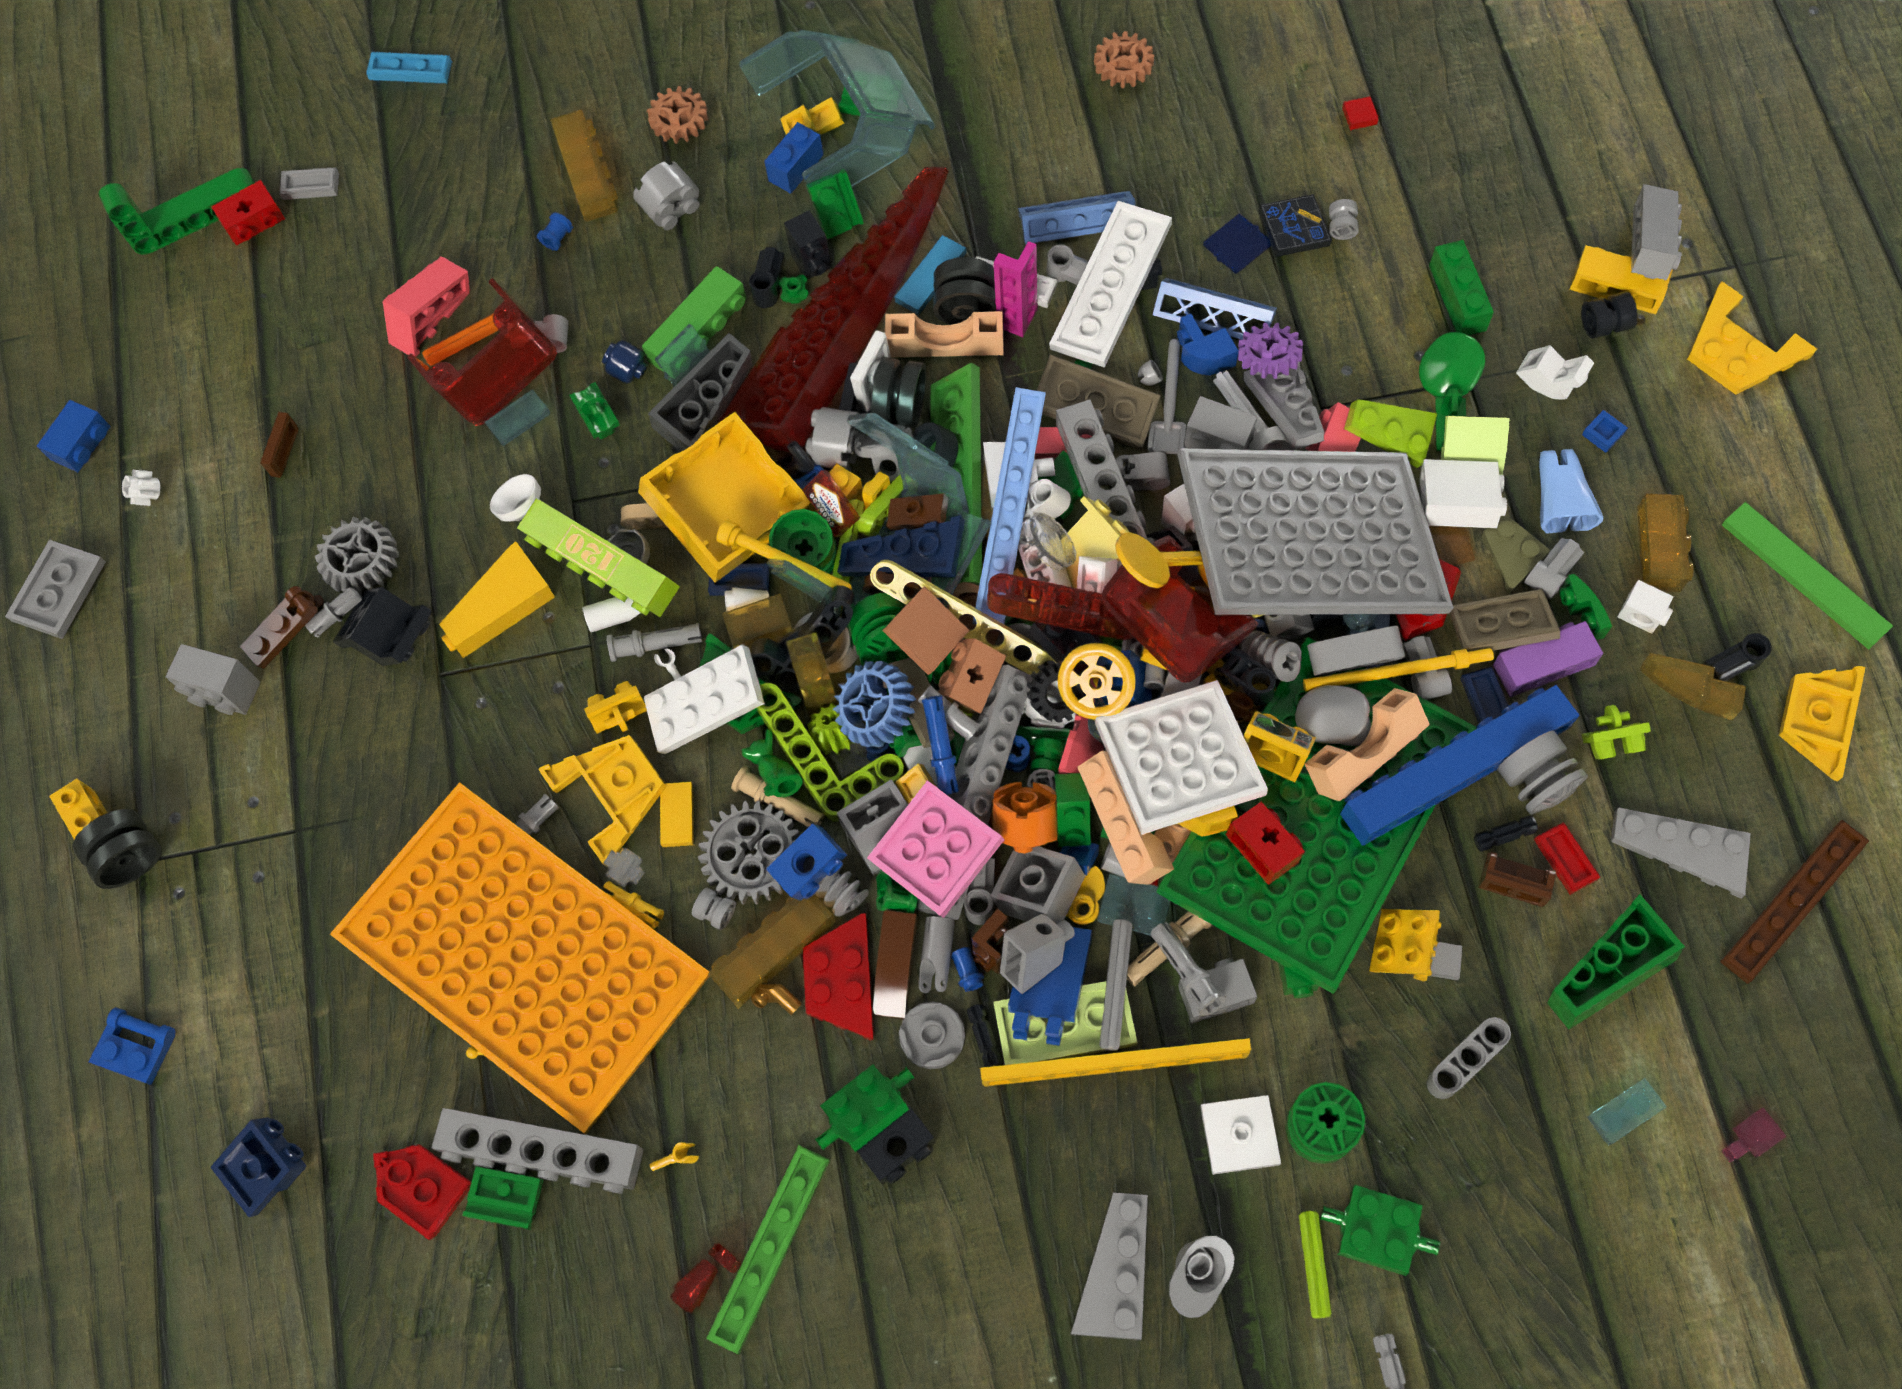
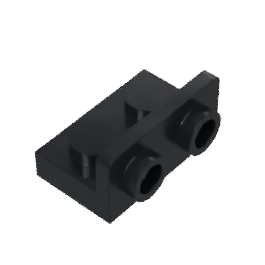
M1067 603L1062 604L1054 616L1034 622L1028 631L1056 663H1058V660L1063 661L1071 651L1081 645L1103 643ZM1081 660L1074 668L1080 672L1089 666Z

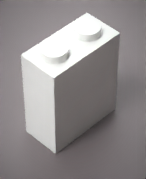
M1423 460L1419 476V490L1429 526L1497 528L1500 516H1505L1507 510V499L1502 497L1501 494L1504 489V475H1499L1498 462Z

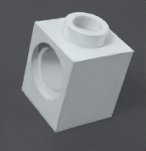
M1638 580L1629 592L1617 618L1652 634L1659 624L1665 626L1673 612L1669 605L1674 596Z

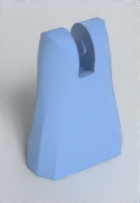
M1563 449L1560 455V465L1558 464L1555 450L1540 452V523L1542 530L1545 533H1561L1566 531L1569 523L1571 531H1587L1598 526L1603 521V515L1586 481L1575 451L1573 449Z

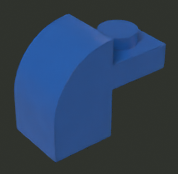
M1192 314L1180 318L1177 337L1182 346L1181 361L1188 369L1202 375H1214L1236 366L1238 349L1226 328L1204 336Z

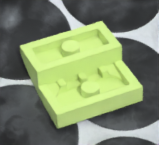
M1446 416L1444 447H1441V460L1498 462L1499 475H1503L1510 418Z

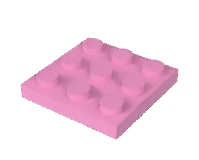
M927 780L867 859L944 918L1005 839Z

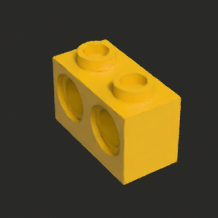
M78 778L49 796L74 839L86 825L107 813L95 790Z

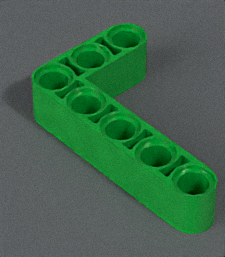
M236 168L143 213L120 184L110 183L103 186L99 191V198L110 220L133 250L138 254L145 255L219 221L211 206L255 182L247 169Z

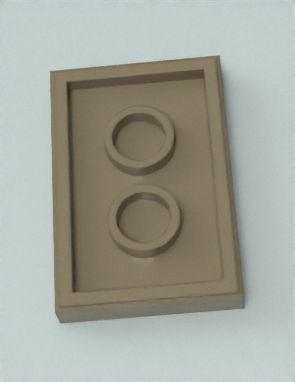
M1543 589L1453 605L1454 608L1449 613L1460 645L1467 652L1491 648L1492 651L1560 639L1559 626Z

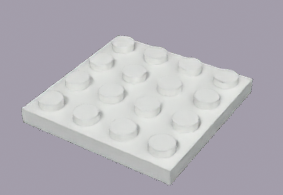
M1218 680L1125 708L1115 715H1103L1095 718V725L1109 754L1141 835L1267 795L1268 788Z

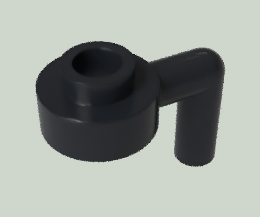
M796 440L787 445L790 453L782 456L776 462L793 480L795 478L798 479L802 472H811L814 469V463Z

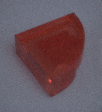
M715 1242L708 1251L717 1262L733 1274L742 1265L741 1261L720 1243Z

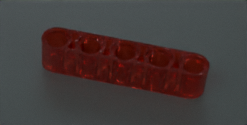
M1006 573L996 574L988 582L986 604L992 612L1120 640H1129L1136 636L1142 618L1140 605L1130 599ZM997 592H1003L1006 595H999ZM1028 599H1035V600H1037V601H1036V602H1032V601H1029ZM1059 605H1065L1068 608H1061ZM1090 612H1097V613H1099L1100 615H1094V614H1091ZM1121 618H1127L1130 620V622L1124 621Z

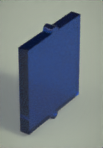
M1240 213L1203 242V246L1217 257V262L1224 263L1235 274L1239 273L1272 245L1270 240L1258 230L1259 227L1257 225L1253 226Z

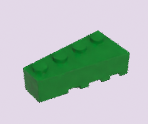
M1639 894L1608 931L1592 946L1590 951L1556 986L1547 1004L1570 1030L1675 962L1685 946Z

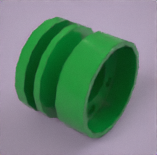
M799 509L782 515L773 524L769 535V546L829 574L833 572L838 547L826 519L817 512ZM806 548H810L811 551H808L806 556L801 555V553H805ZM777 563L782 575L793 583L799 585H815L819 583Z
M887 593L867 596L856 603L852 619L847 625L862 666L865 665L866 661L891 663L910 658L882 631L906 606V604Z
M1323 1082L1311 1085L1300 1093L1287 1114L1285 1130L1290 1145L1298 1155L1310 1162L1327 1164L1340 1160L1357 1145L1364 1133L1365 1115L1360 1101L1353 1092L1340 1084ZM1324 1113H1327L1328 1119L1335 1121L1329 1128L1326 1127L1325 1122L1319 1121Z

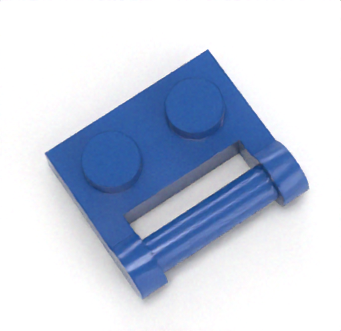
M115 1007L108 1014L107 1025L89 1063L152 1085L174 1040L176 1030L167 1025L160 1027L127 1015L126 1010ZM122 1028H126L155 1039V1044L151 1049L118 1036Z

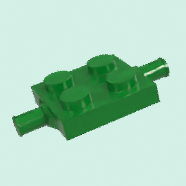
M872 1064L821 1104L820 1107L829 1117V1124L831 1126L815 1138L823 1151L840 1137L841 1140L848 1142L856 1152L907 1112L909 1108L901 1098L899 1090L912 1079H915L912 1073L905 1067L896 1076L889 1079L883 1076Z
M1357 1185L1352 1187L1349 1204L1343 1212L1323 1205L1320 1220L1340 1225L1341 1240L1337 1255L1407 1276L1412 1256L1417 1249L1436 1256L1439 1252V1240L1420 1236L1419 1222L1423 1205Z

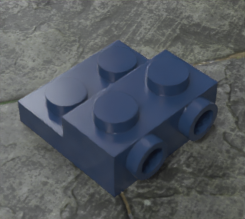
M269 1117L250 1120L210 1167L248 1217L257 1216L277 1192L287 1190L307 1167L301 1159L304 1156L302 1149L296 1144L288 1143L282 1135L284 1132L283 1125Z

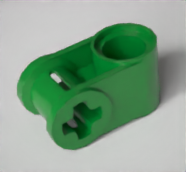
M880 869L876 876L877 910L886 911L889 909L904 913H914L918 898Z

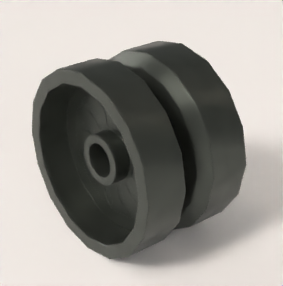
M958 257L946 260L937 266L933 272L935 292L933 295L934 315L940 321L953 325L965 321L973 312H996L994 268L991 264L977 258Z
M883 357L880 360L872 394L871 413L874 422L889 424L896 415L898 424L909 428L917 426L926 387V366L924 363L909 361L902 370L898 359Z
M130 809L112 811L96 818L77 834L72 844L73 852L81 864L87 867V872L95 885L102 889L121 887L137 880L157 863L161 855V846L153 834L147 831L146 824L140 815Z

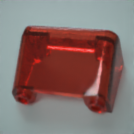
M1170 535L1151 543L1159 552L1183 551ZM1122 564L1102 591L1103 604L1180 682L1188 683L1198 678L1249 636L1259 624L1251 615H1223L1222 617L1215 615V611L1178 575L1183 566H1168L1170 572L1168 582L1162 587L1154 588L1138 581Z

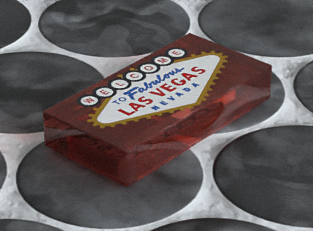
M822 470L802 489L818 514L827 520L834 537H841L860 519V516L828 471Z

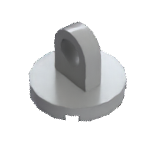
M900 424L876 427L871 430V435L865 437V433H861L854 440L856 454L860 457L871 458L875 473L882 472L888 475L890 482L894 481L905 468L903 450L914 443L912 429L909 427L905 429V426ZM882 461H893L897 466V470L893 472L887 471L883 467Z

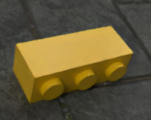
M1585 245L1569 290L1605 299L1609 295L1627 291L1632 295L1638 310L1656 315L1665 298L1673 270H1671L1667 280L1649 279L1641 274L1631 272L1632 257L1622 256L1605 251L1602 248Z

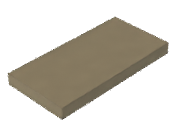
M1051 354L1037 388V391L1046 392L1043 415L1056 419V410L1091 399L1094 409H1099L1102 414L1104 434H1110L1113 441L1140 451L1143 448L1161 396Z

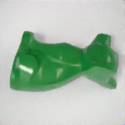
M766 730L765 739L753 741L749 747L742 749V755L758 765L759 774L766 783V787L763 788L765 796H791L803 784L802 776L789 763L773 754L772 731Z

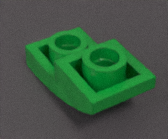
M1575 574L1568 575L1560 588L1562 604L1568 607L1570 615L1582 613L1581 620L1582 622H1587L1595 639H1604L1612 628V624L1603 605L1593 591Z

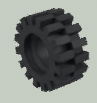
M1052 660L1047 662L1048 666L1046 667L1043 664L1038 666L1040 671L1037 674L1034 671L1030 676L1033 678V681H1028L1027 687L1030 689L1027 692V697L1031 700L1029 702L1031 706L1047 720L1052 722L1054 719L1059 723L1063 722L1062 718H1065L1067 721L1073 719L1072 714L1074 712L1065 702L1054 703L1050 702L1047 698V688L1052 682L1058 680L1059 669L1063 662L1058 660V663H1055ZM1076 668L1073 669L1079 676L1082 675ZM1080 684L1072 687V691L1078 699L1086 696Z

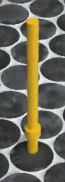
M1491 648L1469 652L1466 649L1452 651L1451 655L1303 679V687L1305 692L1325 685L1344 686L1454 667L1455 670L1469 668L1470 664L1493 660L1494 655Z

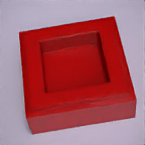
M1371 96L1343 102L1342 109L1350 130L1377 125L1379 118Z

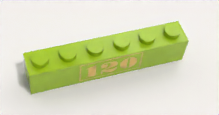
M537 498L517 527V529L527 535L524 539L526 542L537 549L544 545L547 547L545 551L547 555L558 562L565 558L568 560L566 566L581 576L586 571L590 574L587 579L603 589L607 584L611 587L609 593L624 603L627 598L633 600L634 602L631 607L645 616L652 612L661 617L680 588L679 585L665 575Z

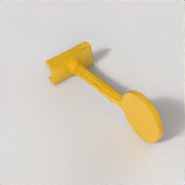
M1130 532L1123 533L1117 538L1115 548L1121 563L1141 583L1149 587L1159 588L1164 586L1169 580L1170 572L1168 566L1197 565L1200 576L1208 586L1200 551L1159 552L1148 540Z

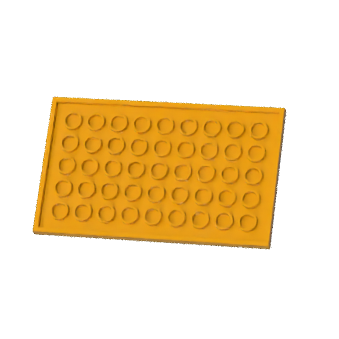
M460 782L330 933L331 936L585 1135L711 975L707 969Z

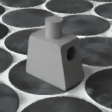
M1041 914L1005 932L1000 974L1021 994L1025 993L1061 964L1065 942L1075 935L1071 924L1066 920L1055 924L1047 915Z

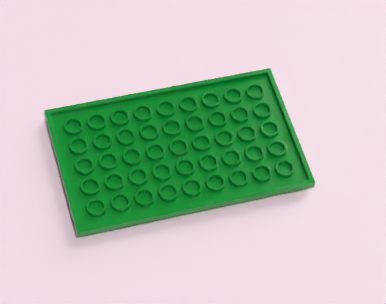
M1309 637L1306 638L1300 648L1301 668L1298 676L1293 681L1280 682L1272 700L1266 705L1262 714H1271L1279 722L1291 727H1297L1295 721L1297 705L1300 699L1307 693L1303 687V679L1315 678L1307 645L1317 641ZM1362 667V668L1353 669V670H1348V671H1343V672H1339V673L1350 672V671H1356V670H1362V669H1367V668ZM1386 678L1344 685V687L1359 690L1365 695L1369 702L1371 725L1373 720L1372 707L1394 688L1408 691ZM1418 696L1430 725L1416 739L1410 741L1397 752L1394 758L1388 760L1377 769L1373 776L1356 787L1352 793L1357 790H1362L1363 793L1366 792L1382 776L1388 775L1391 778L1398 774L1399 768L1407 762L1414 760L1417 763L1425 759L1424 755L1438 745L1444 748L1451 744V739L1463 731H1467L1469 734L1476 730V726ZM1314 742L1306 762L1326 745L1346 751L1354 750L1358 746ZM1305 764L1296 782H1292L1257 766L1268 788L1267 795L1234 805L1238 818L1261 801L1267 808L1273 809L1278 814L1282 826L1288 833L1296 835L1302 843V849L1305 852L1299 863L1268 885L1226 836L1227 831L1204 837L1191 831L1172 863L1174 870L1165 875L1156 893L1334 994L1436 805L1362 846L1340 815L1346 805V798L1339 802L1319 795Z

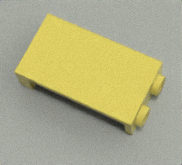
M1085 496L1080 501L1088 511L1057 543L1072 586L1071 595L1065 603L1069 604L1072 609L1075 608L1079 556L1117 559L1119 562L1120 559L1115 548L1116 540L1121 534L1130 532L1123 523L1117 519L1114 521L1109 516L1112 511L1100 499L1093 501ZM1018 568L1014 571L1012 581L1042 618L1046 619L1054 616L1061 605H1055L1034 594L1026 571Z

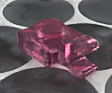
M1761 1108L1732 1128L1739 1138L1722 1149L1721 1152L1729 1162L1739 1159L1749 1150L1756 1158L1784 1139L1786 1135L1767 1111Z

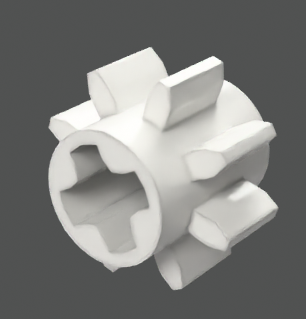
M132 470V476L126 475L123 479L122 492L124 497L131 498L130 504L150 506V499L157 500L160 495V482L158 478H152V471Z

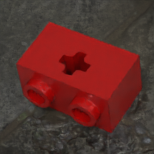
M261 180L211 206L236 246L285 219Z
M1262 801L1233 821L1226 833L1229 840L1268 885L1297 865L1305 852L1298 837L1293 833H1288L1282 826L1278 814L1273 809L1267 808Z

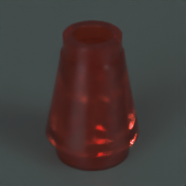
M702 1258L699 1264H696L672 1287L674 1291L670 1295V1299L680 1308L692 1314L695 1308L700 1309L715 1279V1275L718 1273V1269Z

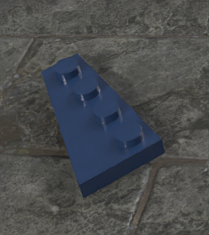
M959 515L951 517V521L939 524L934 521L924 524L922 528L910 531L905 528L885 537L876 535L843 543L837 572L842 577H865L871 574L873 567L878 562L891 560L907 570L915 572L920 577L955 578L965 520ZM886 566L878 569V571L894 574L892 569Z

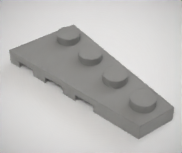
M1298 362L1296 370L1289 368V375L1286 376L1282 372L1278 373L1277 379H1274L1272 374H1267L1266 378L1263 379L1260 372H1257L1255 375H1251L1250 370L1244 372V382L1295 449L1324 441V429L1317 409L1313 406L1310 389H1307L1304 372L1301 371L1300 362Z

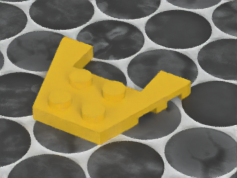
M1722 281L1714 293L1705 319L1687 358L1688 361L1736 395L1767 380L1769 376L1781 370L1785 371L1795 363L1803 359L1805 361L1814 355L1817 348L1796 333L1777 352H1774L1728 319L1727 316L1740 304L1744 296Z
M630 735L592 748L590 752L579 756L572 755L564 758L562 762L553 765L547 764L538 769L555 793H559L583 775L614 821L588 841L601 863L605 866H608L667 786Z

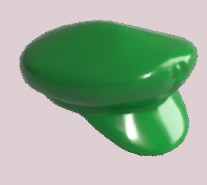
M1449 332L1439 336L1426 350L1419 365V378L1423 388L1434 397H1444L1449 389H1458L1462 397L1475 387L1485 367L1484 350L1475 338L1465 333Z

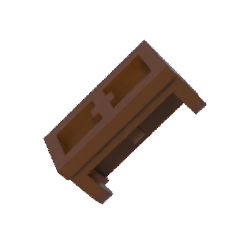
M1491 851L1486 855L1478 888L1544 907L1551 899L1556 871L1552 869L1544 871L1497 857V853Z

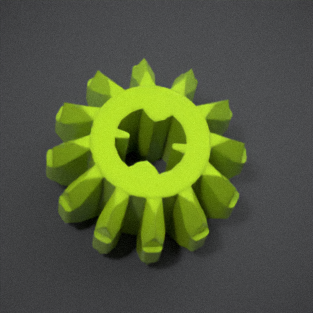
M833 702L828 708L820 707V712L812 714V721L807 724L808 732L814 743L826 755L832 751L838 755L844 748L850 750V744L854 743L848 739V736L840 732L842 726L835 722L840 714L833 710L836 707Z

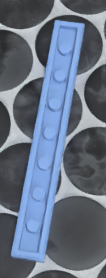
M1018 387L1015 388L975 607L1002 624L1005 623L1046 395V392ZM973 617V624H977L975 617Z

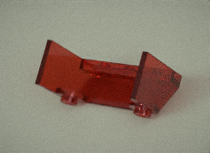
M493 278L488 282L504 299V302L496 308L493 314L494 325L499 329L500 333L459 371L447 362L438 363L430 368L412 353L407 356L431 387L464 419L476 426L487 423L549 366L557 354L556 346L515 298Z

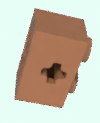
M975 638L962 639L952 651L951 658L953 660L949 669L944 672L939 680L938 686L940 689L938 692L951 703L954 701L958 703V708L966 713H981L1006 655Z

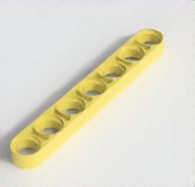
M882 560L873 567L870 574L873 585L904 604L911 600V598L906 596L904 587L909 582H915L920 585L921 589L925 586L936 598L945 599L949 604V611L958 620L963 614H972L976 618L977 625L964 638H975L1006 655L1004 661L1029 675L1033 671L1038 673L1040 671L1038 666L1045 661L1053 660L1041 645L891 560ZM886 566L892 569L894 573L892 582L883 583L878 579L877 571L880 567ZM992 629L1000 630L1004 635L1003 643L996 646L991 645L986 639L988 631ZM1019 645H1026L1030 648L1032 655L1028 660L1020 661L1015 658L1014 649Z

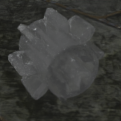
M622 848L620 853L611 850L603 862L608 868L605 876L624 888L631 882L637 885L645 873L639 867L643 860L626 848Z

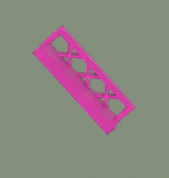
M1029 241L1018 260L998 253L994 260L996 311L1003 312V330L1021 337L1024 336L1037 312V244Z

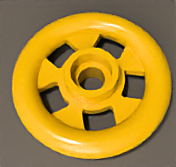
M1089 643L1077 647L1065 657L1059 669L1058 688L1063 701L1074 713L1087 719L1095 720L1099 716L1120 713L1130 703L1135 692L1136 679L1130 661L1121 651L1107 644ZM1099 656L1113 661L1110 670L1096 664ZM1083 660L1089 667L1079 676L1073 669ZM1092 677L1100 678L1102 686L1093 687L1090 679ZM1112 677H1122L1121 691L1111 689L1113 685ZM1080 684L1081 689L1086 694L1081 699H1078L1072 691V687ZM1106 695L1109 704L1095 707L1093 698H1101Z

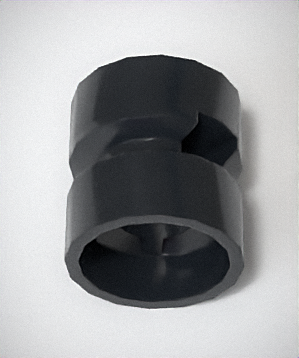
M1624 291L1609 295L1606 299L1600 297L1585 301L1581 308V319L1586 334L1594 339L1609 335L1612 331L1618 333L1635 328L1638 315L1636 303L1632 295Z

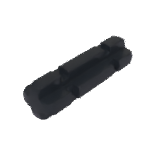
M1532 815L1520 818L1518 822L1514 820L1491 828L1489 832L1487 830L1479 832L1474 836V842L1479 851L1491 849L1494 845L1500 846L1520 839L1522 835L1534 834L1538 830V825Z
M977 1004L969 1007L967 1014L970 1023H973L972 1030L979 1051L983 1053L982 1060L984 1066H1001L1002 1060L999 1051H996L997 1044L990 1023L986 1021L987 1014L984 1006Z

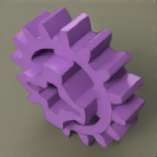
M1263 323L1262 329L1253 326L1252 334L1244 332L1243 339L1239 340L1238 361H1242L1243 369L1250 368L1251 375L1260 372L1263 379L1266 378L1267 374H1272L1273 378L1277 379L1280 372L1287 376L1289 375V368L1296 370L1298 362L1302 361L1303 341L1298 340V332L1290 334L1289 326L1284 329L1279 328V323H1275L1273 327Z

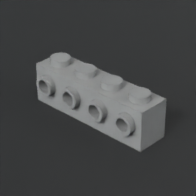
M1643 184L1633 208L1632 273L1641 274L1649 279L1667 280L1671 270L1678 268L1682 255L1681 252H1678L1682 236L1678 235L1682 220L1678 219L1682 204H1678V191Z

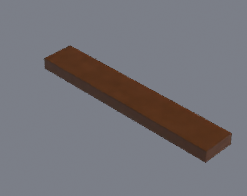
M1840 820L1720 962L1745 983L1749 984L1867 845L1869 840L1845 821Z

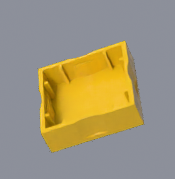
M735 412L702 434L692 446L672 455L642 476L639 481L638 493L715 583L755 554V552L740 545L728 547L717 542L718 530L725 520L728 519L739 524L740 529L744 531L745 535L769 544L772 526L782 515L792 510H809L812 503L789 474L770 458L759 439Z

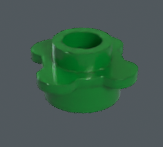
M804 275L791 278L782 277L779 280V286L782 287L781 300L792 304L805 300L809 295L808 290L805 288L807 278Z

